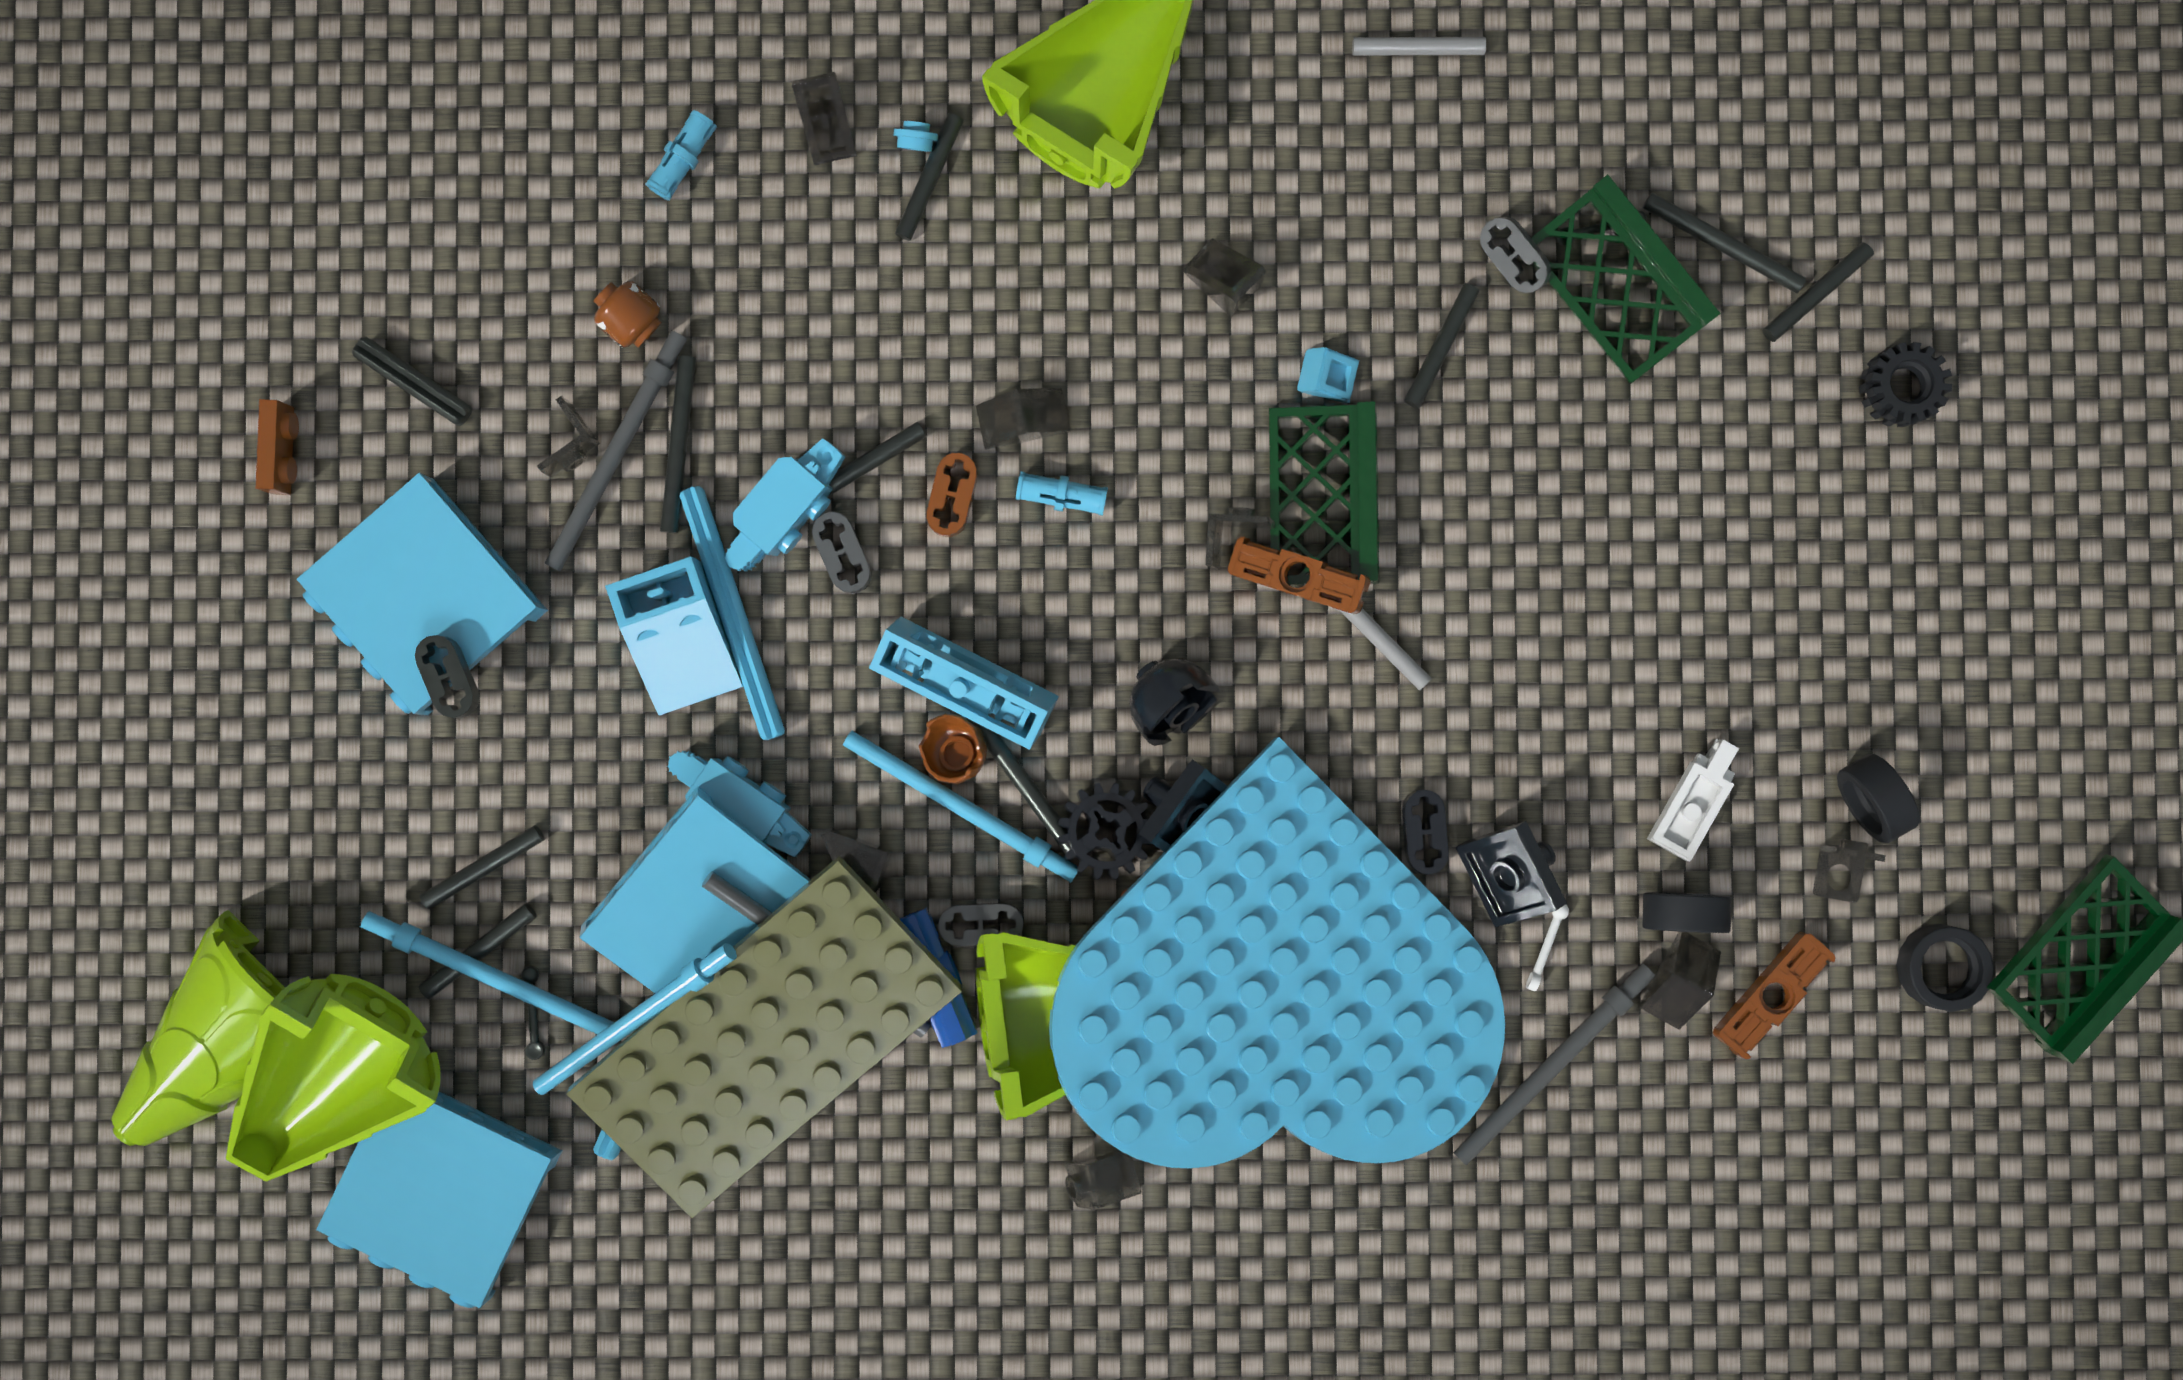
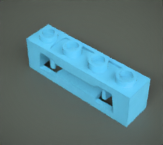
M903 617L898 618L885 630L869 669L1029 750L1041 735L1059 698L1058 695ZM906 669L913 674L910 676L902 672V670ZM921 677V678L924 679V681L921 682V681H919V680H917V679H919V678ZM989 714H990V715H991V714H994V715H995V716H994L995 719L992 718V717H990V716H988V715H989ZM1004 719L1014 724L1015 728L1001 722V720Z

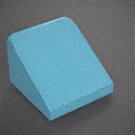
M1326 347L1308 349L1304 356L1297 390L1317 397L1350 403L1360 360Z

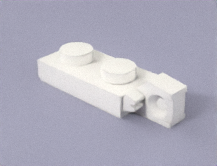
M1716 739L1706 756L1700 753L1696 755L1693 762H1690L1647 837L1649 841L1685 861L1690 862L1734 786L1731 781L1735 773L1728 770V767L1739 748L1723 739Z

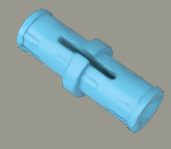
M692 110L674 141H668L664 147L666 153L645 185L655 194L670 201L689 169L694 170L699 163L697 157L707 140L716 130V124H713V121L702 113Z
M1021 471L1017 485L1016 500L1021 499L1053 505L1056 511L1063 512L1064 508L1103 516L1108 487L1071 482L1069 477L1062 475L1060 479Z

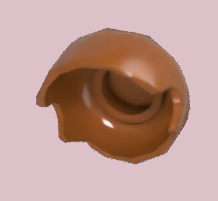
M945 713L930 719L926 723L927 731L919 744V750L926 770L935 779L942 782L960 784L973 778L980 772L986 760L987 744L983 731L972 720L964 716Z

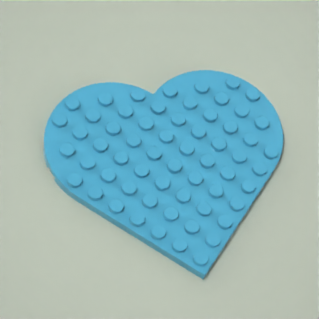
M1280 737L1274 738L1188 829L1171 844V847L1140 876L1081 938L1067 958L1059 975V983L1055 992L1053 1006L1050 1009V1048L1053 1052L1059 1082L1077 1114L1096 1134L1118 1150L1136 1159L1170 1168H1200L1228 1162L1256 1149L1270 1139L1281 1127H1285L1304 1143L1326 1154L1344 1160L1361 1163H1387L1413 1158L1447 1141L1464 1127L1478 1111L1497 1076L1505 1039L1504 1005L1495 972L1476 939Z

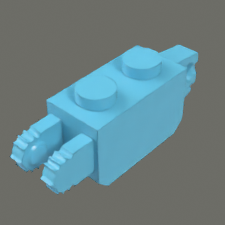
M822 438L799 459L783 457L776 460L733 512L734 526L741 532L730 544L731 548H727V552L724 553L726 555L724 559H726L729 565L728 568L737 569L738 571L742 569L747 572L756 567V563H760L766 555L778 556L780 552L787 554L797 545L802 537V534L799 532L809 518L814 521L821 516L831 502L827 498L833 490L829 484L845 459V455Z
M677 751L676 754L669 756L670 759L667 766L669 772H672V775H676L678 780L690 787L685 795L686 800L699 787L712 798V804L764 844H768L793 857H797L808 843L812 834L788 813L791 807L782 802L786 795L766 781L759 786L748 779L746 775L749 770L738 761L727 756L724 761L719 758H711L707 762L700 756H695V753H691V751Z

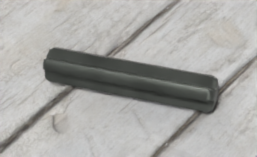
M362 337L354 346L352 354L355 358L453 424L462 426L472 413L470 405L368 337Z

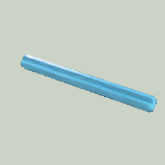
M700 486L687 488L680 492V499L758 732L763 740L774 739L783 735L785 729L731 568H728L729 565L726 559H724L726 557L724 554L725 550L705 491Z

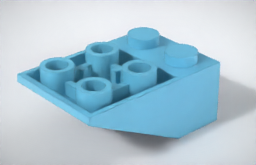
M690 556L605 586L619 629L659 716L743 687L701 561Z

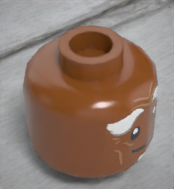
M633 281L624 282L619 287L610 282L593 301L599 306L594 317L595 324L620 347L626 348L634 344L639 348L662 323L657 318L660 313L659 304Z

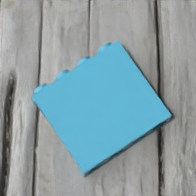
M421 473L414 476L296 579L306 590L302 594L306 602L318 613L322 614L325 612L335 623L332 627L334 634L345 645L349 647L354 645L364 657L361 660V664L366 671L377 680L383 678L393 690L390 694L391 699L407 714L412 712L418 715H429L433 711L429 707L432 704V700L415 660L416 647L421 640L432 635L453 639L460 646L471 670L527 620L536 622L548 611L433 478ZM435 645V654L429 657L430 663L440 664L445 674L447 671L443 664V658L449 655L448 650L438 648ZM449 680L448 683H449V686L451 687V686H453V685H452L451 681Z
M697 787L581 925L579 938L652 992L657 993L681 975L682 968L696 958L704 959L726 943L733 947L758 926L702 887L704 880L712 871L772 913L811 879L712 804V798Z
M439 1092L436 1102L427 1108L424 1113L373 1133L372 1137L358 1142L316 1230L327 1235L328 1241L339 1248H355L369 1255V1261L376 1266L386 1269L396 1268L409 1274L410 1281L424 1288L436 1287L450 1294L449 1298L460 1306L467 1308L476 1306L481 1308L493 1297L496 1291L492 1289L547 1173L556 1166L563 1150Z

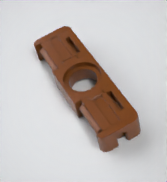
M1246 537L1237 539L1228 566V572L1233 576L1351 614H1359L1364 604V601L1361 600L1364 592H1368L1370 586V578L1366 575L1361 574L1359 580H1357L1358 575L1330 567L1328 563L1281 549L1280 552L1277 549L1251 542ZM1304 563L1309 568L1310 579L1303 587L1294 588L1288 582V571L1294 564Z
M1798 932L1714 1027L1713 1035L1719 1041L1729 1046V1049L1735 1055L1744 1059H1750L1751 1056L1747 1051L1753 1050L1772 1028L1771 1024L1779 1026L1807 994L1802 988L1808 987L1827 965L1826 961L1834 963L1835 955L1812 934ZM1776 982L1784 988L1785 998L1779 1006L1771 1008L1764 1002L1763 991L1769 984Z

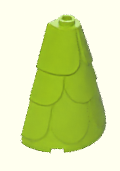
M1094 0L1053 23L1045 32L993 62L991 68L987 69L982 75L988 99L998 116H1004L1007 113L1013 125L1017 127L1013 135L1034 155L1056 171L1077 182L1095 188H1101L1105 182H1110L1114 189L1121 187L1130 179L1142 161L1156 111L1160 109L1171 67L1179 58L1194 0Z
M229 910L224 911L207 928L180 986L172 993L153 1039L145 1043L112 1115L113 1133L126 1145L146 1146L226 1110L228 1103L239 1099L242 1094L246 1066L252 1057L260 1016L285 987L250 953L260 940Z
M1004 932L985 934L979 937L976 950L977 957L985 958L984 967L976 968V993L980 1031L988 1075L1000 1082L1001 1090L994 1091V1097L999 1111L1005 1120L1027 1117L1066 1095L1059 1082L1053 1052L1050 1048L1049 1022L1050 1009L1053 1006L1055 992L1059 983V975L1075 945L1063 946Z
M330 974L326 979L311 980L308 976L289 984L271 1001L260 1016L252 1057L246 1066L242 1094L234 1108L226 1160L266 1182L326 1159L330 1152L370 1138L373 1133L424 1113L427 1108L436 1102L440 1088L441 1072L437 1052L430 1053L423 1038L427 1033L423 1024L395 996L375 984L356 977Z

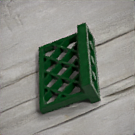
M1608 174L1532 237L1536 245L1547 237L1567 238L1564 264L1549 262L1551 269L1563 270L1562 279L1560 281L1551 270L1548 283L1630 384L1721 314ZM1590 203L1601 216L1599 234L1573 232L1575 214ZM1569 220L1568 232L1555 231ZM1606 223L1616 236L1605 235ZM1572 239L1598 241L1595 266L1569 264ZM1604 241L1624 244L1629 251L1627 269L1601 267ZM1634 258L1644 270H1633ZM1534 262L1535 267L1540 269L1538 264ZM1568 270L1594 272L1591 298L1572 296L1566 289ZM1600 273L1626 275L1623 301L1597 298ZM1632 276L1650 277L1657 285L1655 303L1629 301ZM1662 293L1672 305L1661 304ZM1579 303L1590 304L1589 316ZM1596 304L1622 307L1619 332L1600 331L1594 323ZM1628 307L1654 309L1650 335L1624 333ZM1660 310L1679 312L1689 325L1677 337L1656 336ZM1606 337L1618 338L1616 349ZM1624 339L1650 341L1647 360L1635 370H1632L1621 357ZM1655 342L1668 343L1654 354Z
M1357 402V405L1269 408L1271 548L1281 552V549L1288 551L1295 545L1305 556L1321 561L1337 544H1340L1351 555V573L1358 575L1357 580L1363 574L1370 578V585L1379 584L1376 402ZM1349 416V434L1337 446L1319 431L1330 417ZM1321 417L1314 425L1306 419ZM1298 418L1309 430L1291 448L1279 437V419ZM1314 434L1332 450L1315 469L1297 454ZM1349 442L1350 459L1341 452ZM1279 444L1287 451L1281 460L1279 458ZM1336 456L1341 458L1350 467V478L1337 491L1319 474ZM1292 457L1310 473L1293 492L1280 481V469ZM1314 478L1333 494L1316 513L1311 511L1297 497ZM1349 487L1350 503L1342 496ZM1280 488L1288 495L1281 504ZM1337 499L1350 510L1351 515L1350 523L1338 535L1320 519ZM1292 501L1311 517L1294 536L1280 525V514ZM1315 522L1333 538L1316 558L1298 542L1300 537ZM1350 530L1351 548L1342 540ZM1280 532L1289 539L1282 548ZM1306 567L1299 575H1288L1287 578L1290 585H1306L1310 579V575H1308L1310 573L1309 568Z
M2105 854L1986 988L2036 1037L2034 1041L2045 1052L2074 1064L2183 942V919L2170 915L2115 856ZM2112 873L2118 879L2117 898L2101 899L2102 882ZM2142 904L2149 912L2136 927L2130 928V905ZM2117 906L2116 929L2100 930L2101 907ZM2079 908H2088L2087 931L2071 932V918ZM2116 937V949L2106 960L2100 961V938ZM2087 939V962L2070 963L2071 940ZM2058 941V964L2041 965V950L2048 942ZM2086 970V983L2076 994H2070V972ZM2057 973V995L2040 996L2041 974ZM2028 975V997L2014 998L2006 989L2018 976ZM2057 1004L2056 1016L2044 1029L2040 1025V1005Z

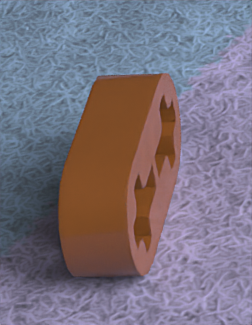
M963 453L946 455L937 467L926 519L930 528L942 537L958 535L967 524L978 472L973 460ZM957 462L963 463L964 471L969 473L970 476L968 479H960L957 492H951L952 479L945 472L947 468L954 469ZM948 498L955 499L953 512L959 516L958 522H950L948 528H942L941 521L935 517L937 511L942 512L945 510Z

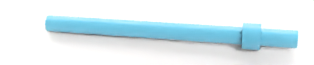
M851 731L843 743L844 747L1024 854L1023 860L1039 868L1042 865L1070 883L1073 881L1077 874L1078 866L1068 860L1066 861L1065 858L1050 850L1052 845L1037 836L1035 840L856 732Z
M368 911L362 920L361 928L392 941V947L407 954L414 951L597 1035L615 1023L421 935L422 929L404 922L402 925H399L371 911Z
M726 943L706 958H696L682 968L681 975L537 1077L533 1081L534 1090L540 1095L546 1094L652 1019L670 1004L691 990L695 992L701 990L713 981L715 973L737 958L735 949Z

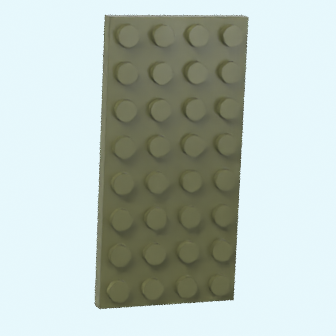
M840 856L734 945L733 948L737 953V958L715 973L712 982L697 992L691 990L636 1029L575 1081L566 1093L691 1218L702 1211L962 992V985Z

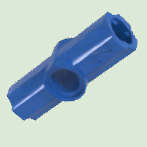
M924 908L900 918L905 926L954 976L963 988L954 960L949 951L944 950L928 909ZM962 992L930 1018L931 1025L942 1048L955 1045L978 1033Z

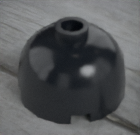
M1168 659L1160 663L1152 661L1137 673L1136 678L1138 681L1134 684L1129 699L1131 717L1137 729L1149 744L1154 746L1163 745L1172 741L1167 734L1174 731L1180 725L1181 731L1186 733L1200 722L1217 701L1212 692H1220V688L1209 674L1188 660Z

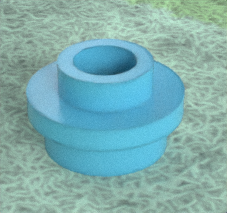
M904 121L903 129H894L893 136L898 137L897 148L932 152L933 141L938 140V134L929 132L930 124L915 121Z

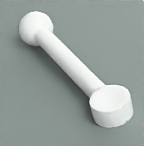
M1567 905L1552 912L1553 919L1533 972L1530 973L1526 982V988L1535 992L1540 985L1541 974L1562 919L1569 915Z

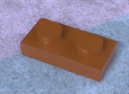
M259 399L256 489L273 495H291V484L295 482L297 477V464L292 455L293 439H296L299 433V421L294 413V407L279 400Z

